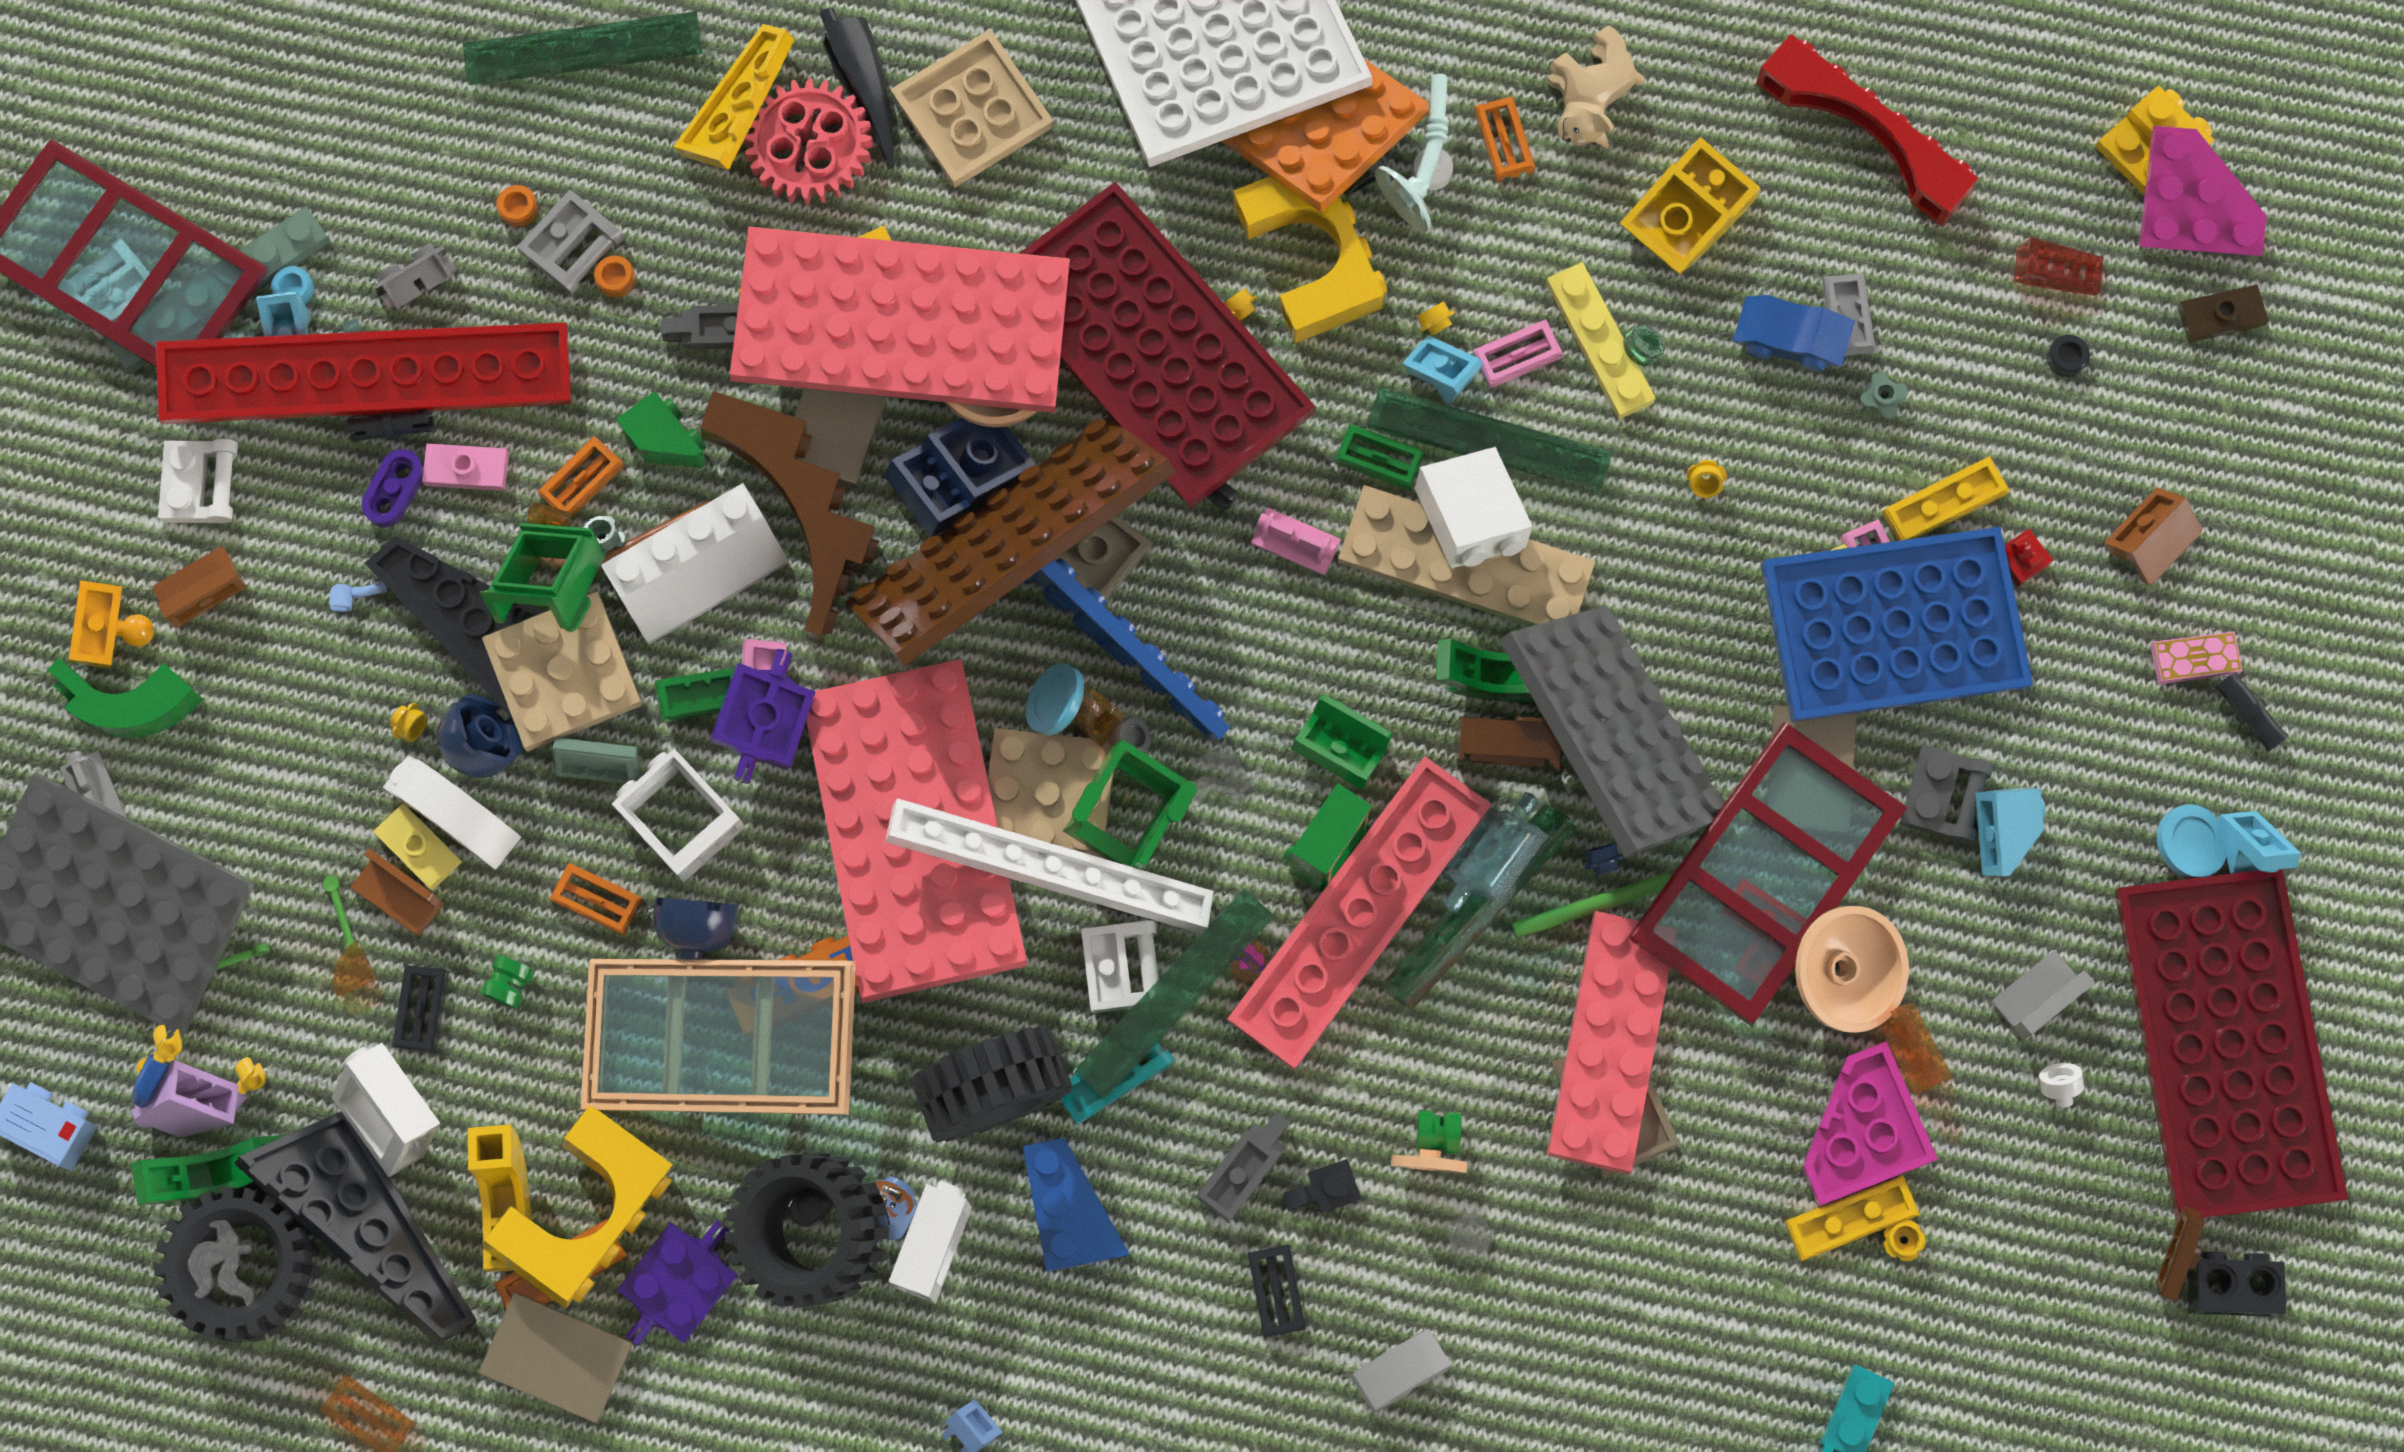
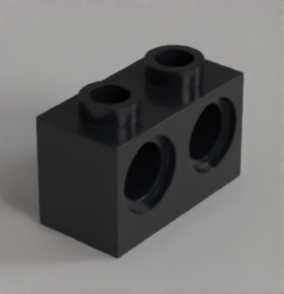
M2201 1252V1259H2199L2195 1270H2188L2187 1272L2188 1314L2277 1317L2286 1314L2285 1262L2270 1261V1254L2246 1253L2243 1254L2244 1260H2227L2226 1252ZM2209 1272L2218 1274L2222 1279L2223 1289L2220 1294H2215L2208 1288L2206 1279ZM2253 1273L2260 1275L2265 1281L2266 1289L2262 1296L2255 1294L2250 1287V1277Z

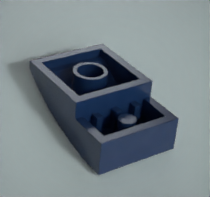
M960 418L927 435L923 444L892 459L884 477L928 536L932 537L952 527L953 522L960 515L973 512L986 502L987 497L991 493L1007 488L1018 480L1019 475L1025 469L1037 464L1007 426L986 427Z

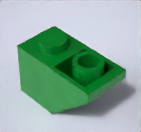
M654 391L616 418L621 431L645 462L701 469L708 464L703 454V450L707 448L705 442L694 428L687 432L681 425L679 420L683 418V415L670 398L663 401Z

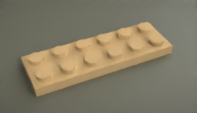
M1366 485L1362 489L1338 558L1339 564L1527 626H1534L1579 613L1596 562L1529 539L1526 548L1515 555H1499L1485 559L1476 566L1467 567L1462 565L1451 569L1421 503Z

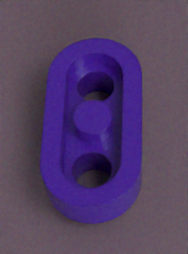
M406 449L390 452L382 461L362 498L361 507L364 515L373 525L386 528L397 524L404 516L420 487L424 466L413 452ZM402 469H411L408 477L404 479L398 478V474ZM391 503L392 506L389 512L379 513L381 505Z

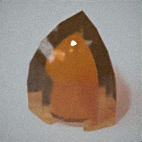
M1084 683L1083 700L1074 720L1087 737L1102 747L1118 723L1126 716V713Z

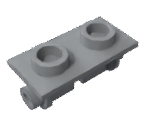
M429 243L411 254L414 260L413 263L403 269H400L398 264L395 263L376 275L380 282L373 287L376 290L383 286L387 292L380 296L388 310L396 307L398 310L401 306L421 295L413 282L418 278L422 280L427 290L432 289L448 278H452L451 273L456 271L457 268L449 256L443 260L438 253L445 249L443 245L435 249L432 243Z
M97 750L86 756H83L81 751L68 754L66 756L67 763L60 767L68 789L127 818L100 752Z

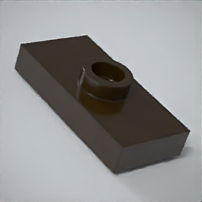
M2258 284L2181 301L2177 306L2188 343L2263 327L2269 322Z

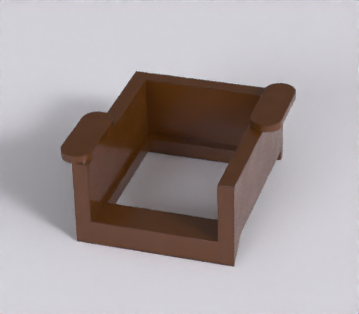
M1459 717L1456 762H1461L1463 756H1467L1466 762L1527 767H1542L1546 765L1555 774L1560 771L1561 746L1545 718L1517 717L1516 721Z

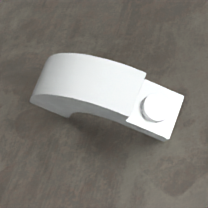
M410 755L395 767L390 779L383 786L390 794L420 813L474 856L495 870L521 838L519 834L456 785L419 759H414Z

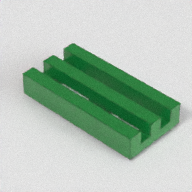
M1349 423L1335 458V464L1410 491L1425 451ZM1353 438L1413 460L1409 464L1378 451L1354 444L1351 441ZM1347 452L1407 473V476L1349 456Z

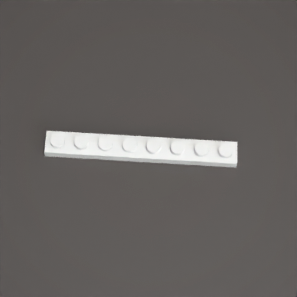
M897 798L893 804L885 840L886 843L1199 934H1203L1208 928L1214 891Z

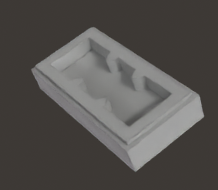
M1864 273L1824 277L1822 286L1826 308L1855 320L1845 356L1873 353L1875 342Z

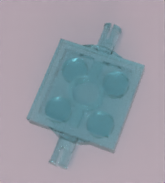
M1525 791L1513 810L1498 811L1490 807L1442 871L1441 875L1446 880L1457 884L1442 903L1449 911L1457 914L1470 895H1482L1499 903L1529 861L1534 857L1547 838L1539 827L1525 821L1536 805L1539 804V800L1534 795Z

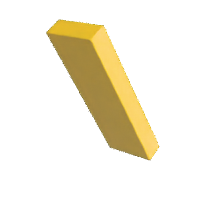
M1989 456L1885 508L1882 511V515L1897 541L1916 539L2007 495L2010 490Z
M1902 1175L1786 1220L1784 1224L1801 1262L1917 1217L1920 1214Z

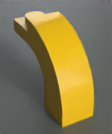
M511 1124L468 1128V1170L475 1177L479 1188L484 1243V1239L510 1206L531 1220L528 1175L521 1142ZM483 1249V1269L487 1273L512 1271V1269Z

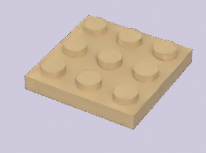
M990 29L890 89L892 97L954 188L1054 128V120Z
M598 592L587 595L591 600V605L579 628L573 632L560 629L552 611L549 610L482 637L522 744L527 752L553 742L555 737H566L643 706Z
M995 728L988 782L998 828L1103 859L1101 855L1067 835L1062 830L1071 819L1072 811L1085 787L1092 782L1108 754V750L1111 747L1110 742L1061 735L1046 736L1035 732ZM1114 771L1087 819L1088 822L1104 832L1107 831Z

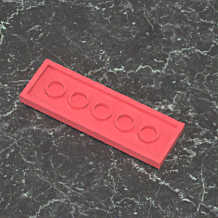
M1595 911L1592 917L1546 1156L1629 1175L1634 1165L1670 968L1637 944L1632 943L1628 938L1639 921ZM1657 925L1653 932L1674 946L1677 930Z

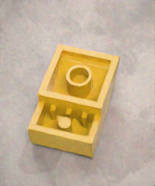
M1700 137L1676 164L1673 163L1624 217L1620 225L1677 274L1681 275L1760 196V187Z

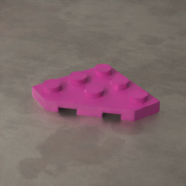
M2153 126L2139 246L2262 256L2267 215L2199 131L2190 128Z
M1887 1041L1850 1055L1844 1060L1801 1167L1818 1207L1938 1160Z

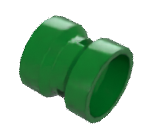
M497 954L492 964L494 972L489 980L484 981L479 993L498 1003L518 1010L523 1000L521 992L524 985L531 983L536 971L520 962Z
M1419 1110L1416 1152H1420V1149H1442L1445 1154L1459 1155L1462 1125L1461 1112H1448L1444 1116L1435 1115L1432 1110Z

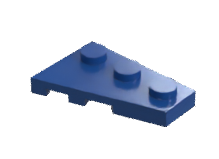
M1065 1138L1023 1146L1046 1272L1130 1256Z

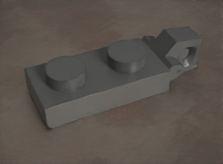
M738 305L691 306V310L682 311V317L661 318L662 341L682 342L683 348L733 349Z
M1276 1112L1263 1129L1255 1123L1250 1130H1246L1195 1198L1229 1224L1281 1157L1280 1153L1285 1146L1278 1140L1288 1128L1290 1122Z

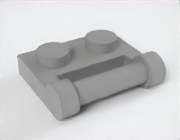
M569 190L522 240L517 249L524 257L553 279L565 292L573 295L580 287L578 282L612 245L618 246L625 236L614 224L573 191ZM592 229H597L601 235L567 271L559 267Z

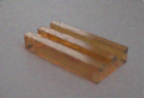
M347 1374L344 1375L320 1409L321 1412L378 1452H396L399 1445H402L406 1440L408 1432L413 1430L417 1422ZM349 1387L401 1424L398 1430L394 1429L344 1393ZM338 1401L392 1438L388 1445L334 1408Z

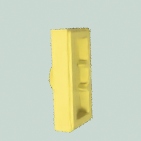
M404 803L373 831L432 891L462 863Z

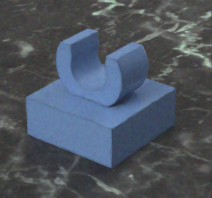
M974 1399L957 1410L945 1421L949 1428L944 1431L943 1438L947 1440L956 1435L964 1444V1447L959 1452H978L992 1443L1002 1431L979 1402Z

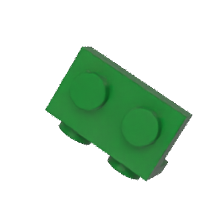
M1322 694L1317 701L1313 713L1295 738L1291 750L1354 786L1363 789L1383 759L1393 733L1383 728L1379 723L1371 721L1351 710L1342 702Z

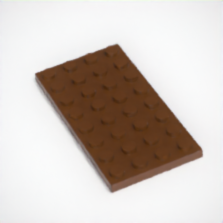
M1108 416L1104 419L1095 420L1084 429L1083 434L1072 442H1066L1056 447L1048 459L1039 465L1025 469L1019 475L1018 480L1007 488L991 493L987 497L986 502L976 510L960 515L953 522V526L945 532L926 539L920 545L918 551L906 559H900L891 564L886 573L880 578L860 586L854 592L853 597L845 603L854 616L906 666L1176 472L1167 458L1125 428L1114 423Z

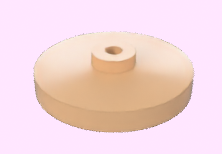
M1420 1149L1419 1156H1391V1166L1453 1173H1467L1468 1162L1441 1158V1151Z

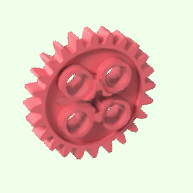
M808 78L805 88L801 89L797 82L792 80L791 91L787 93L781 86H776L778 97L773 99L768 95L764 100L766 108L760 107L756 115L757 120L753 121L749 132L752 134H747L744 139L745 146L749 147L745 151L747 161L753 162L750 165L752 174L754 176L761 175L759 180L763 188L773 184L772 191L775 197L780 196L786 190L789 203H793L798 194L803 196L805 205H809L812 195L816 194L819 200L825 203L826 192L830 190L836 197H841L839 186L843 183L852 189L854 184L851 175L864 176L863 167L859 162L870 163L871 161L870 153L865 149L873 147L872 137L867 135L872 132L870 121H863L866 118L864 107L856 108L857 102L854 95L844 99L845 94L842 86L837 87L831 93L827 80L823 81L819 89L814 88L811 78ZM816 111H821L813 125L812 119L814 113ZM801 114L804 116L803 120L798 123L786 122L791 115ZM831 124L842 126L836 133L824 131ZM812 129L815 140H810ZM802 143H807L805 153ZM781 150L793 151L791 156L786 159L775 158V155ZM804 158L805 164L803 170L801 172H796ZM821 159L831 161L829 166L824 169L812 167L816 161Z

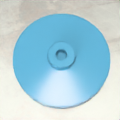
M1059 663L1049 667L1040 675L1029 693L1026 704V719L1030 728L1042 735L1050 736L1059 733L1070 724L1076 716L1084 696V679L1079 670L1068 664Z
M2187 804L2172 809L2161 819L2157 829V846L2162 859L2173 872L2184 878L2193 879L2210 876L2222 867L2226 860V852L2219 820L2213 813L2201 806Z

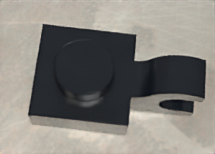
M1348 1159L1308 1172L1307 1177L1310 1185L1284 1192L1285 1195H1283L1288 1212L1317 1203L1320 1214L1361 1201Z

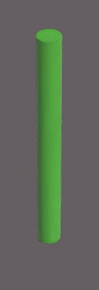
M1667 872L1511 923L1513 934L1518 939L1594 914L1595 911L1601 912L1659 893L1671 876Z

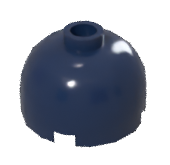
M465 695L447 710L438 726L437 743L446 763L452 769L471 778H487L498 774L509 767L522 751V741L511 717L505 721L496 712L500 706L494 701L481 695Z
M655 897L654 928L658 938L665 946L679 950V958L704 960L705 952L721 950L733 937L738 921L739 905Z

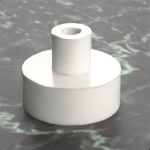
M1425 149L1419 152L1414 160L1413 177L1415 178ZM1441 150L1428 190L1441 189L1451 180L1453 161L1444 150Z
M2070 1063L2053 1064L2044 1068L2039 1074L2042 1094L2048 1098L2055 1099L2056 1105L2059 1107L2071 1106L2073 1104V1097L2079 1095L2084 1090L2082 1070L2077 1065Z

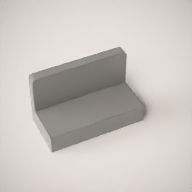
M2052 951L1996 996L1991 1003L2021 1040L2024 1041L2094 985L2095 982L2085 970L2076 975L2060 955Z

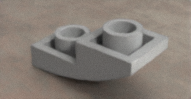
M1427 1329L1377 1357L1354 1372L1350 1377L1372 1413L1407 1396L1413 1388L1447 1372L1452 1364L1430 1329Z

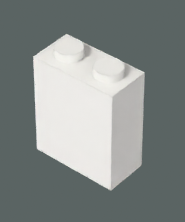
M1496 447L1420 467L1415 490L1451 569L1462 565L1467 567L1476 566L1485 559L1499 555L1512 556L1526 548L1533 526Z

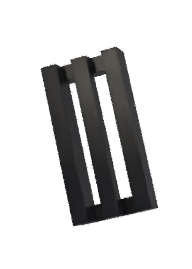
M405 965L392 1041L393 1049L436 1054L449 971L446 969ZM415 975L421 976L412 1037L411 1041L405 1040L414 980ZM436 977L426 1042H421L431 978Z
M1290 1245L1248 1252L1263 1337L1267 1338L1306 1330ZM1281 1255L1283 1257L1295 1322L1288 1324L1274 1258ZM1265 1258L1278 1320V1326L1273 1327L1270 1326L1258 1260Z

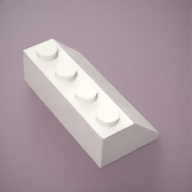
M742 483L603 563L601 566L646 642L650 645L788 565L789 561L758 506Z

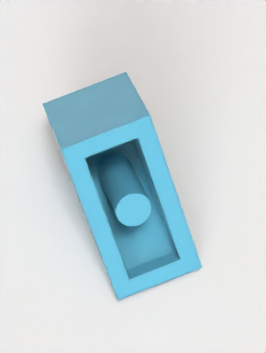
M2014 788L1975 793L1982 875L2010 876L2043 832L2045 803L2041 797L2040 788Z

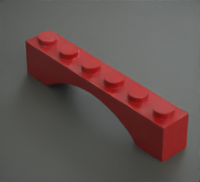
M1790 34L1761 67L1756 84L1786 107H1804L1829 112L1851 121L1868 132L1885 148L1896 163L1906 184L1910 203L1941 227L1971 194L1979 178L1974 175L1972 168L1967 163L1959 159L1955 160L1942 150V146L1936 139L1928 135H1922L1911 126L1910 121L1902 113L1892 112L1880 102L1878 96L1872 90L1866 87L1861 88L1853 82L1841 66L1834 63L1830 64L1818 55L1815 47L1808 41L1799 40Z

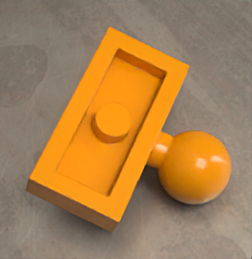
M80 580L68 663L110 669L115 636H121L127 644L134 647L144 646L152 640L154 626L147 617L136 614L127 617L125 620H118L122 586Z

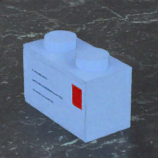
M32 1082L29 1083L27 1088L12 1083L0 1103V1136L62 1168L73 1171L98 1127L85 1120L89 1112L68 1101L65 1102L63 1107L49 1101L53 1093Z

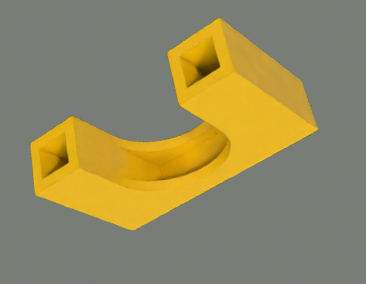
M1270 176L1233 191V207L1248 240L1288 224L1307 223L1323 229L1332 237L1337 245L1339 259L1327 275L1279 296V310L1294 344L1383 309L1384 294L1388 292L1381 272L1379 270L1374 272L1368 259L1372 258L1369 245L1364 236L1358 237L1353 224H1356V219L1348 201L1342 203L1339 196L1321 213Z
M589 1105L564 1137L562 1147L601 1175L608 1184L613 1198V1212L607 1223L596 1233L588 1237L574 1240L562 1239L549 1234L510 1206L484 1239L483 1243L484 1250L565 1309L572 1300L580 1303L595 1283L589 1279L599 1265L606 1269L621 1250L616 1245L625 1231L632 1235L647 1216L642 1211L651 1197L658 1201L673 1181L668 1177L673 1164L592 1105Z

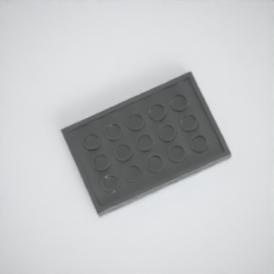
M1607 605L1512 631L1499 640L1625 858L1705 829L1712 823L1714 817L1724 805L1722 796L1714 789L1702 768L1700 759L1691 750L1682 734L1680 725L1671 716L1661 699L1658 688L1651 682L1640 663L1638 654L1629 645L1620 629L1617 618L1609 611Z
M33 774L0 844V943L160 1025H165V1028L173 1032L179 1029L180 1034H185L255 883L41 774Z

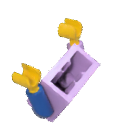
M165 1025L158 1026L153 1032L156 1052L154 1055L152 1054L147 1057L132 1092V1101L135 1104L133 1118L137 1125L142 1128L151 1126L177 1137H186L233 1125L235 1112L246 1100L247 1096L245 1093L247 1090H257L265 1084L266 1076L261 1064L258 1063L254 1067L249 1057L240 1060L235 1067L239 1082L235 1084L176 1060L168 1063L166 1061L167 1058L175 1057L182 1051L183 1046L180 1032L177 1029L174 1036L166 1040Z

